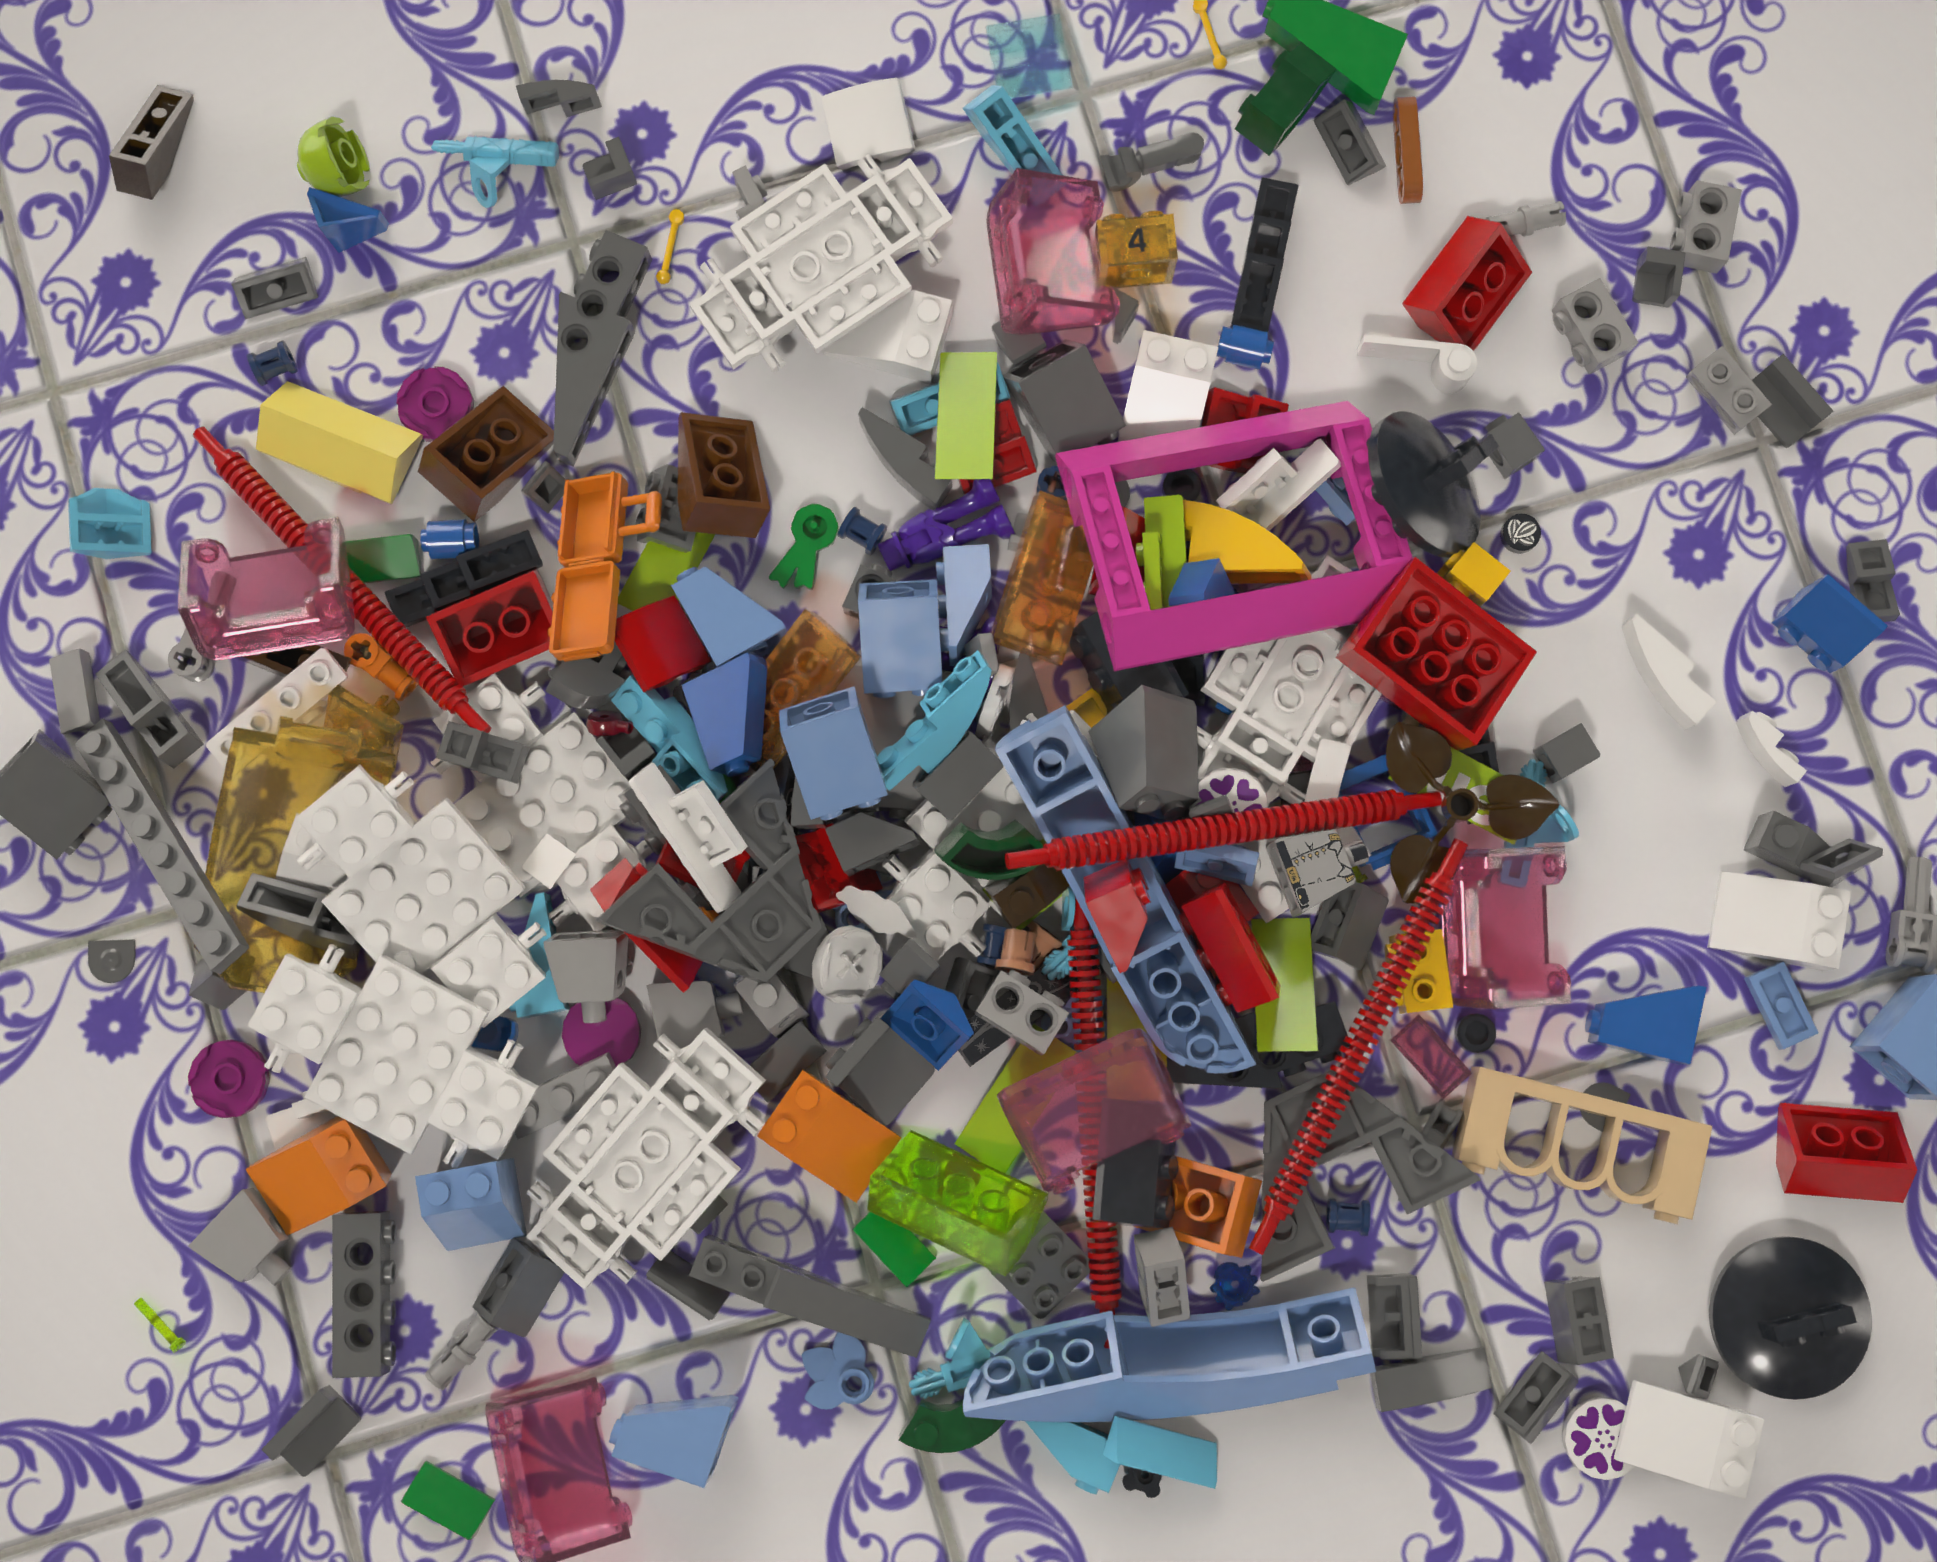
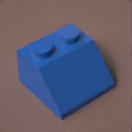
M1829 574L1802 588L1771 622L1779 629L1778 634L1783 640L1791 645L1799 646L1808 654L1807 658L1813 666L1829 673L1843 668L1888 627L1887 624Z

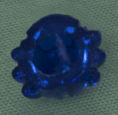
M1225 1262L1216 1269L1214 1274L1215 1282L1210 1286V1291L1217 1293L1216 1302H1224L1226 1310L1229 1311L1233 1307L1242 1306L1252 1296L1260 1293V1289L1255 1286L1258 1277L1250 1274L1252 1271L1250 1265L1239 1266L1235 1262ZM1238 1281L1239 1286L1233 1287L1231 1283Z

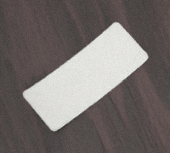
M1325 738L1320 740L1304 802L1309 803V801L1338 798L1351 745Z

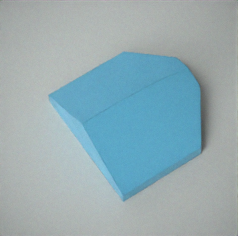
M93 488L69 499L70 552L102 559L145 556L152 553L150 503L147 501L139 500L119 489Z

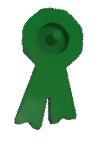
M810 504L796 512L791 523V531L796 542L771 572L769 580L778 581L784 589L798 568L794 582L795 588L800 589L805 586L807 589L813 590L817 552L833 545L838 533V522L831 509L819 504Z

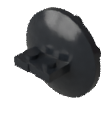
M1399 411L1380 420L1373 428L1370 438L1366 442L1369 467L1374 483L1371 487V492L1375 501L1384 506L1393 520L1394 531L1400 538H1408L1419 548L1438 557L1448 558L1460 550L1466 551L1476 541L1481 524L1479 499L1470 472L1499 447L1493 435L1489 434L1478 441L1475 436H1471L1454 447L1436 426L1417 414Z
M1781 1236L1763 1239L1745 1247L1724 1266L1714 1284L1710 1298V1329L1721 1358L1728 1368L1744 1383L1774 1397L1793 1400L1808 1399L1834 1390L1856 1371L1868 1349L1872 1332V1312L1869 1297L1860 1277L1838 1253L1812 1240Z

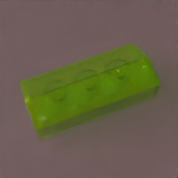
M910 1130L870 1175L867 1210L1006 1277L1025 1253L1047 1203L1049 1193Z

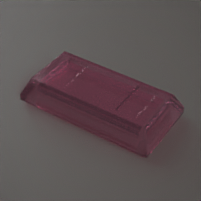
M1419 1014L1390 1039L1394 1046L1442 1099L1446 1098L1472 1074Z

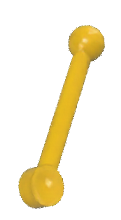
M1194 0L1193 10L1200 15L1214 55L1213 66L1218 70H1222L1227 65V59L1219 50L1206 12L1208 1Z
M678 209L672 210L669 214L671 223L662 268L656 274V279L660 284H667L671 279L668 271L678 227L684 223V214Z

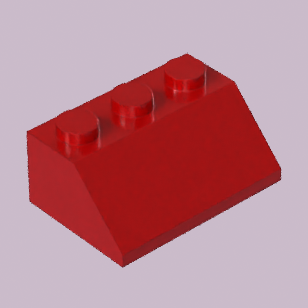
M1467 216L1403 301L1402 305L1416 325L1438 342L1463 344L1474 351L1532 274V271L1501 223Z
M534 569L428 615L426 619L453 677L464 687L549 650L550 637L548 629L552 625L554 604L538 569Z
M624 858L597 882L590 891L602 910L605 911L648 870L640 862L634 867ZM624 932L683 993L690 988L703 961Z
M1226 880L1184 901L1181 905L1184 912L1179 914V918L1188 935L1190 936L1195 933L1201 943L1202 948L1198 949L1197 952L1207 971L1214 968L1221 983L1216 985V988L1226 1006L1233 1004L1238 1013L1279 998L1281 985Z
M1790 1103L1779 1104L1776 1167L1784 1193L1904 1203L1918 1170L1898 1112Z

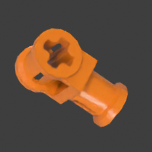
M357 633L347 639L344 645V655L352 659L350 664L365 670L372 677L385 684L395 693L394 697L399 702L407 698L418 686V683L412 679V676L372 636L366 633ZM363 646L369 647L368 650L372 654L369 659L363 658L364 655L360 651Z

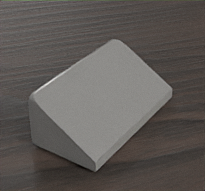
M75 649L49 659L61 734L91 729L100 721L89 652L83 649Z

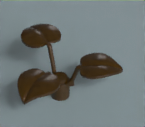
M1403 722L1396 723L1390 732L1386 745V765L1391 779L1398 787L1409 793H1417L1423 790L1429 783L1434 789L1444 794L1445 797L1441 803V811L1447 819L1432 842L1425 836L1411 835L1400 840L1394 847L1390 857V870L1402 901L1406 904H1414L1416 896L1424 899L1425 896L1418 893L1420 887L1429 889L1428 886L1423 884L1425 878H1430L1432 872L1438 871L1449 849L1438 845L1455 823L1471 819L1475 816L1478 809L1490 811L1488 822L1495 833L1510 840L1523 839L1537 831L1559 807L1558 800L1539 783L1526 777L1512 774L1497 777L1488 784L1486 797L1489 803L1478 801L1475 793L1469 789L1459 788L1452 791L1449 786H1444L1435 779L1444 776L1450 769L1452 751L1448 742L1439 733L1431 729Z

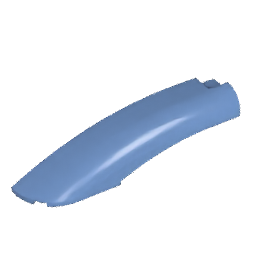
M1066 705L1034 722L1028 720L1013 729L996 744L995 751L1047 843H1050L1053 838L1061 839L1062 837H1072L1073 835L1082 836V834L1087 833L1092 835L1094 832L1102 833V831L1108 830L1112 832L1115 829L1122 830L1128 827L1132 829L1134 827L1126 810L1118 807L1103 768L1085 736L1081 734ZM1145 856L1144 858L1129 860L1133 870L1140 867L1149 887L1147 892L1151 903L1146 904L1148 920L1128 970L1119 973L1086 905L1084 889L1085 876L1119 861L1115 860V862H1105L1104 864L1095 863V865L1090 866L1085 864L1083 867L1075 866L1070 869L1064 868L1062 872L1110 963L1114 975L1154 1044L1176 1063L1182 1066L1186 1064L1195 1068L1205 1069L1206 1073H1230L1256 1065V1061L1229 1007L1224 1004L1217 991V983L1210 970L1207 971L1197 952L1199 948L1192 935L1189 936L1179 918L1181 913L1152 858Z
M1355 1287L1276 1305L1237 1311L1190 1315V1319L1151 1327L1148 1316L1113 1315L1112 1311L1024 1330L997 1344L990 1350L991 1356L979 1370L975 1368L969 1378L964 1393L963 1413L965 1417L1035 1422H1111L1114 1416L1130 1420L1183 1417L1250 1408L1339 1390L1337 1380L1374 1373L1376 1369ZM1107 1339L1109 1341V1349L1104 1348Z

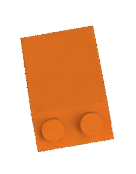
M806 1070L801 1071L757 1135V1137L785 1157L856 1203L902 1138Z
M339 1116L332 1118L245 1169L287 1236L347 1209L387 1186L392 1175L367 1132Z
M1176 1156L1178 1172L1172 1185L1175 1212L1170 1220L1169 1227H1173L1177 1240L1220 1254L1242 1258L1262 1180ZM1136 1227V1228L1143 1229V1230H1146V1231H1149V1232H1150V1231H1155V1230H1159V1229H1160V1228Z

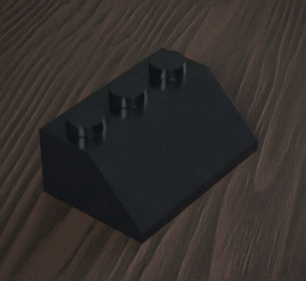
M1098 612L1081 621L1067 634L1070 640V648L1073 654L1081 660L1088 673L1089 683L1093 690L1099 693L1107 708V714L1141 685L1183 698L1189 694L1171 660L1114 671Z
M1103 1098L1092 1220L1124 1226L1169 1228L1170 1220L1175 1212L1172 1185L1178 1172V1161L1175 1156L1176 1139L1179 1138L1181 1133V1120L1178 1116V1109L1161 1104Z

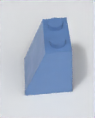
M706 566L700 570L697 567H693L682 572L676 578L678 582L671 585L717 667L747 652L764 658L791 642L786 627L780 619Z
M937 579L859 584L858 611L864 694L873 693V697L889 698L895 696L896 692L912 691L913 695L925 696L930 687L937 683H942Z
M855 686L779 710L780 732L811 820L818 817L821 820L833 819L841 815L843 809L856 805L859 808L870 807L879 803L881 797L888 795Z
M1937 974L1908 977L1849 1046L1909 1099L1937 1100Z
M514 1158L415 1176L421 1217L447 1251L520 1238L527 1235Z
M724 1395L636 1405L628 1414L623 1413L621 1418L617 1419L609 1439V1443L615 1445L611 1456L705 1488L715 1471L739 1397Z

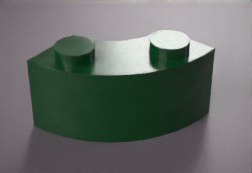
M1302 42L1291 52L1284 50L1277 57L1271 67L1275 72L1256 96L1251 93L1238 110V113L1242 116L1235 130L1268 156L1294 130L1336 71L1335 67Z
M1016 819L1004 828L990 832L973 830L960 822L933 851L948 866L967 876L986 880H1001L1025 874L1039 866L1007 869L1005 863L1006 853L1043 848V844Z
M964 1398L952 1404H933L921 1399L901 1430L898 1440L910 1447L926 1452H958L985 1441L1006 1420L965 1417L963 1413Z

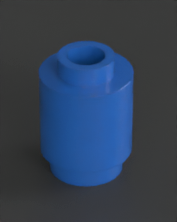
M1233 325L1232 328L1223 326L1218 343L1217 357L1225 358L1224 362L1260 370L1262 363L1269 364L1274 341L1268 340L1269 332Z
M466 519L428 521L427 528L421 529V548L423 552L429 553L431 559L456 558L458 555L480 547L479 530L476 522L468 523Z

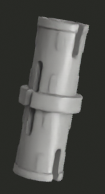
M1561 201L1535 208H1530L1528 205L1522 206L1516 212L1493 217L1489 216L1485 220L1501 223L1509 236L1521 234L1525 237L1532 235L1535 230L1565 225L1566 212L1559 213V210H1563L1565 207Z
M478 1313L470 1325L457 1338L453 1337L447 1343V1350L425 1372L426 1378L438 1389L445 1390L466 1364L471 1365L476 1359L475 1354L498 1330V1327L489 1324Z

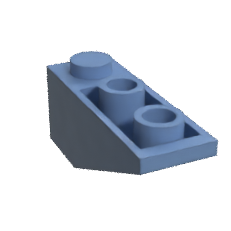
M989 544L943 547L944 562H936L937 585H945L946 595H938L939 618H947L948 628H940L941 652L949 651L950 666H956L965 652V645L971 640L992 598Z

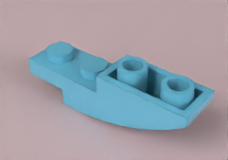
M978 650L973 655L960 660L955 666L953 673L942 683H937L929 688L924 699L919 702L926 716L922 720L919 719L913 722L901 739L893 746L884 748L877 756L886 788L889 791L918 765L930 774L949 755L971 725L986 693L992 672L986 659Z
M630 675L611 701L657 751L658 754L652 762L656 766L661 765L681 791L704 780L719 803L728 792L723 774L709 769L694 721L674 696L664 700L655 689L643 692L634 675Z

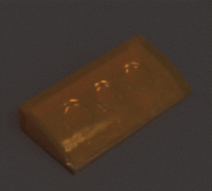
M1041 490L1033 497L991 629L995 644L1057 666H1062L1093 567L1083 525L1074 527L1068 501Z
M804 609L766 659L768 669L762 756L760 761L749 765L754 771L759 769L769 759L774 761V770L787 753L780 732L779 710L834 693L861 658V655L818 614Z

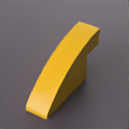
M1183 500L1186 541H1191L1188 563L1219 558L1231 584L1296 583L1311 580L1312 575L1298 555L1264 527L1233 511L1207 503Z

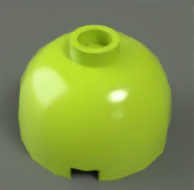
M331 116L310 127L300 138L297 150V169L302 179L309 182L315 189L342 197L361 191L369 185L370 180L364 181L363 171H370V166L365 149L353 130L346 132L339 125L345 121Z

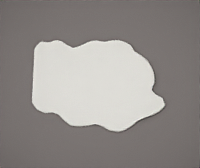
M850 885L836 893V897L847 904L850 913L871 930L886 934L899 932L908 938H917L914 928L900 906L894 901L884 899L873 891H862Z

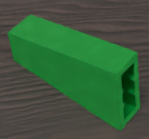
M1268 0L1262 17L1268 19L1264 33L1288 52H1291L1300 42L1305 44L1336 68L1328 83L1367 113L1375 115L1408 34L1324 0Z

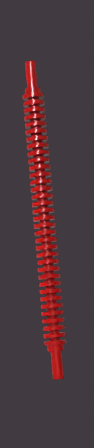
M204 426L197 428L193 433V437L214 458L216 473L229 484L235 493L287 545L294 555L313 572L314 576L352 613L353 617L372 634V637L392 655V658L412 676V679L432 697V700L443 711L448 710L451 714L457 713L469 727L489 733L492 727L468 703L469 698L465 695L466 689L441 663L439 664V661L421 642L419 643V640L413 636L411 631L406 629V626L386 608V605L347 567L345 562L308 526L301 516L282 499L257 470L239 452L225 449Z
M1394 789L1376 793L1370 792L1347 797L1329 798L1328 800L1309 801V803L1301 802L1299 804L1281 805L1280 807L1273 806L1270 808L1253 809L1251 811L1246 810L1241 811V813L1233 812L1231 814L1225 813L1222 815L1192 818V820L1172 821V823L1152 824V826L1150 824L1143 825L1142 827L1135 826L1132 829L1130 827L1123 828L1122 830L1115 829L1112 832L1110 830L1102 831V833L1094 832L1092 835L1087 833L1082 834V836H1066L1061 839L1053 838L1050 843L1044 844L1043 848L1006 853L1005 863L1007 869L1045 864L1048 868L1054 867L1056 870H1063L1064 868L1070 869L1075 866L1083 867L1085 864L1090 866L1095 865V863L1115 862V860L1124 861L1125 859L1131 860L1144 858L1145 856H1158L1165 853L1171 854L1184 852L1185 850L1204 849L1205 847L1212 848L1224 846L1225 844L1232 845L1235 843L1252 842L1254 840L1259 841L1264 840V838L1272 839L1274 837L1292 836L1293 834L1299 835L1322 830L1340 829L1341 827L1346 828L1387 822L1389 820L1394 821L1398 820L1401 815H1405L1408 810L1440 806L1442 798L1439 791L1404 795L1402 792H1396Z
M1454 838L1438 871L1432 872L1430 878L1424 879L1423 884L1428 886L1429 889L1420 887L1418 893L1425 897L1424 899L1418 896L1415 897L1414 902L1420 905V907L1411 905L1409 911L1415 917L1406 915L1404 920L1411 925L1410 927L1404 924L1401 925L1400 930L1406 933V935L1397 933L1395 939L1401 942V945L1392 943L1390 948L1397 953L1396 955L1390 952L1387 953L1386 958L1391 960L1392 963L1383 961L1381 967L1388 971L1387 973L1378 971L1376 976L1383 981L1382 983L1376 980L1373 981L1372 986L1377 988L1378 991L1375 992L1369 989L1367 995L1374 999L1373 1001L1364 999L1362 1003L1369 1007L1368 1011L1360 1008L1357 1012L1364 1016V1019L1361 1020L1355 1017L1353 1023L1360 1026L1359 1029L1350 1026L1348 1032L1355 1036L1353 1039L1345 1036L1343 1041L1350 1044L1349 1048L1343 1045L1340 1046L1339 1051L1345 1053V1056L1343 1058L1336 1054L1334 1060L1341 1064L1339 1067L1331 1064L1329 1069L1336 1072L1335 1076L1326 1074L1325 1079L1331 1081V1084L1329 1086L1322 1082L1320 1088L1327 1092L1325 1095L1317 1092L1315 1097L1322 1100L1321 1104L1312 1102L1311 1107L1317 1109V1112L1315 1114L1308 1110L1306 1116L1313 1120L1311 1123L1303 1120L1301 1125L1308 1130L1307 1132L1298 1130L1297 1135L1302 1137L1303 1140L1302 1142L1297 1139L1293 1140L1292 1144L1298 1147V1150L1295 1151L1289 1148L1287 1153L1294 1158L1293 1160L1284 1158L1282 1163L1289 1166L1288 1170L1282 1167L1279 1168L1278 1173L1284 1175V1178L1281 1179L1275 1176L1273 1182L1280 1186L1279 1188L1270 1186L1268 1191L1275 1196L1273 1198L1266 1195L1264 1201L1267 1202L1263 1209L1266 1214L1249 1246L1251 1250L1263 1255L1280 1220L1285 1221L1288 1214H1293L1294 1209L1288 1206V1204L1292 1203L1297 1206L1299 1200L1293 1197V1194L1302 1196L1304 1191L1297 1186L1298 1184L1307 1186L1309 1181L1302 1178L1303 1174L1309 1177L1312 1176L1313 1171L1307 1169V1166L1310 1165L1316 1168L1318 1162L1311 1158L1313 1155L1321 1158L1323 1153L1316 1150V1148L1319 1146L1325 1149L1327 1143L1321 1141L1322 1136L1329 1140L1332 1137V1134L1325 1131L1326 1128L1329 1127L1335 1130L1337 1127L1336 1124L1330 1122L1331 1118L1340 1121L1342 1117L1335 1112L1336 1108L1345 1111L1347 1107L1339 1103L1340 1100L1343 1099L1349 1102L1351 1099L1344 1092L1347 1089L1354 1093L1356 1087L1349 1083L1351 1080L1359 1083L1361 1078L1355 1076L1354 1073L1355 1071L1361 1074L1364 1073L1365 1068L1359 1066V1063L1362 1062L1368 1065L1370 1059L1363 1055L1365 1052L1373 1055L1375 1050L1368 1047L1369 1043L1375 1046L1378 1045L1379 1040L1373 1038V1035L1376 1034L1382 1037L1384 1031L1377 1027L1379 1024L1387 1027L1389 1022L1382 1019L1383 1015L1389 1018L1392 1017L1393 1012L1388 1010L1387 1007L1390 1006L1396 1009L1398 1003L1391 999L1392 997L1401 999L1403 994L1396 989L1397 987L1403 990L1406 989L1407 984L1402 982L1401 979L1404 978L1410 981L1412 975L1406 972V969L1415 971L1417 966L1410 961L1411 959L1417 962L1420 961L1421 956L1416 954L1415 951L1424 953L1426 947L1420 944V941L1429 943L1431 938L1424 933H1434L1435 928L1429 925V923L1438 925L1440 919L1434 916V913L1443 915L1445 910L1438 905L1447 906L1449 900L1443 897V895L1452 897L1454 893L1451 889L1454 881L1451 879L1468 847L1467 843Z
M1075 897L1074 930L1070 931L1071 939L1067 940V946H1075V949L1068 950V956H1076V959L1068 960L1069 967H1077V970L1069 971V977H1077V980L1070 981V987H1078V990L1070 991L1071 998H1079V1001L1071 1002V1008H1079V1011L1072 1012V1018L1080 1019V1021L1073 1022L1072 1026L1073 1029H1081V1032L1073 1033V1039L1081 1040V1042L1074 1043V1050H1082V1052L1075 1053L1074 1056L1075 1060L1083 1061V1063L1075 1064L1076 1071H1083V1073L1076 1074V1081L1084 1082L1076 1086L1078 1092H1085V1094L1077 1095V1101L1086 1103L1078 1105V1112L1086 1113L1079 1116V1123H1087V1125L1079 1126V1132L1088 1134L1080 1137L1081 1144H1088L1081 1147V1154L1089 1155L1082 1157L1081 1162L1083 1165H1090L1082 1168V1174L1089 1176L1083 1178V1185L1091 1186L1084 1188L1083 1192L1084 1196H1090L1084 1199V1205L1091 1207L1085 1209V1216L1093 1217L1102 1113L1101 1101H1103V1098H1107V1093H1101V1091L1107 1090V1083L1100 1082V1080L1107 1079V1072H1099V1070L1107 1069V1063L1099 1062L1100 1059L1106 1058V1052L1098 1051V1049L1106 1048L1105 1041H1097V1039L1105 1037V1031L1096 1030V1028L1104 1027L1103 1020H1096L1098 1017H1103V1010H1095V1007L1103 1006V1001L1094 1000V997L1102 996L1101 989H1094V986L1101 985V979H1093V976L1101 975V971L1097 968L1092 969L1093 965H1100V959L1092 958V955L1099 954V948H1091V945L1099 944V942L1094 937V932L1090 929L1089 922ZM1089 1218L1085 1222L1086 1227L1091 1229L1086 1230V1236L1094 1238L1087 1240V1247L1092 1249L1087 1251L1088 1258L1094 1259L1088 1261V1267L1092 1269L1089 1272V1279L1094 1280L1090 1282V1290H1094L1090 1293V1298L1095 1301V1308L1099 1309V1313L1112 1311L1113 1315H1115V1308L1119 1307L1118 1300L1122 1298V1291L1116 1290L1121 1288V1280L1117 1279L1121 1277V1272L1119 1269H1115L1120 1267V1260L1115 1259L1119 1257V1249L1114 1248L1119 1246L1117 1238H1111L1118 1235V1229L1113 1227L1117 1224ZM1108 1339L1104 1344V1348L1107 1349L1110 1348Z

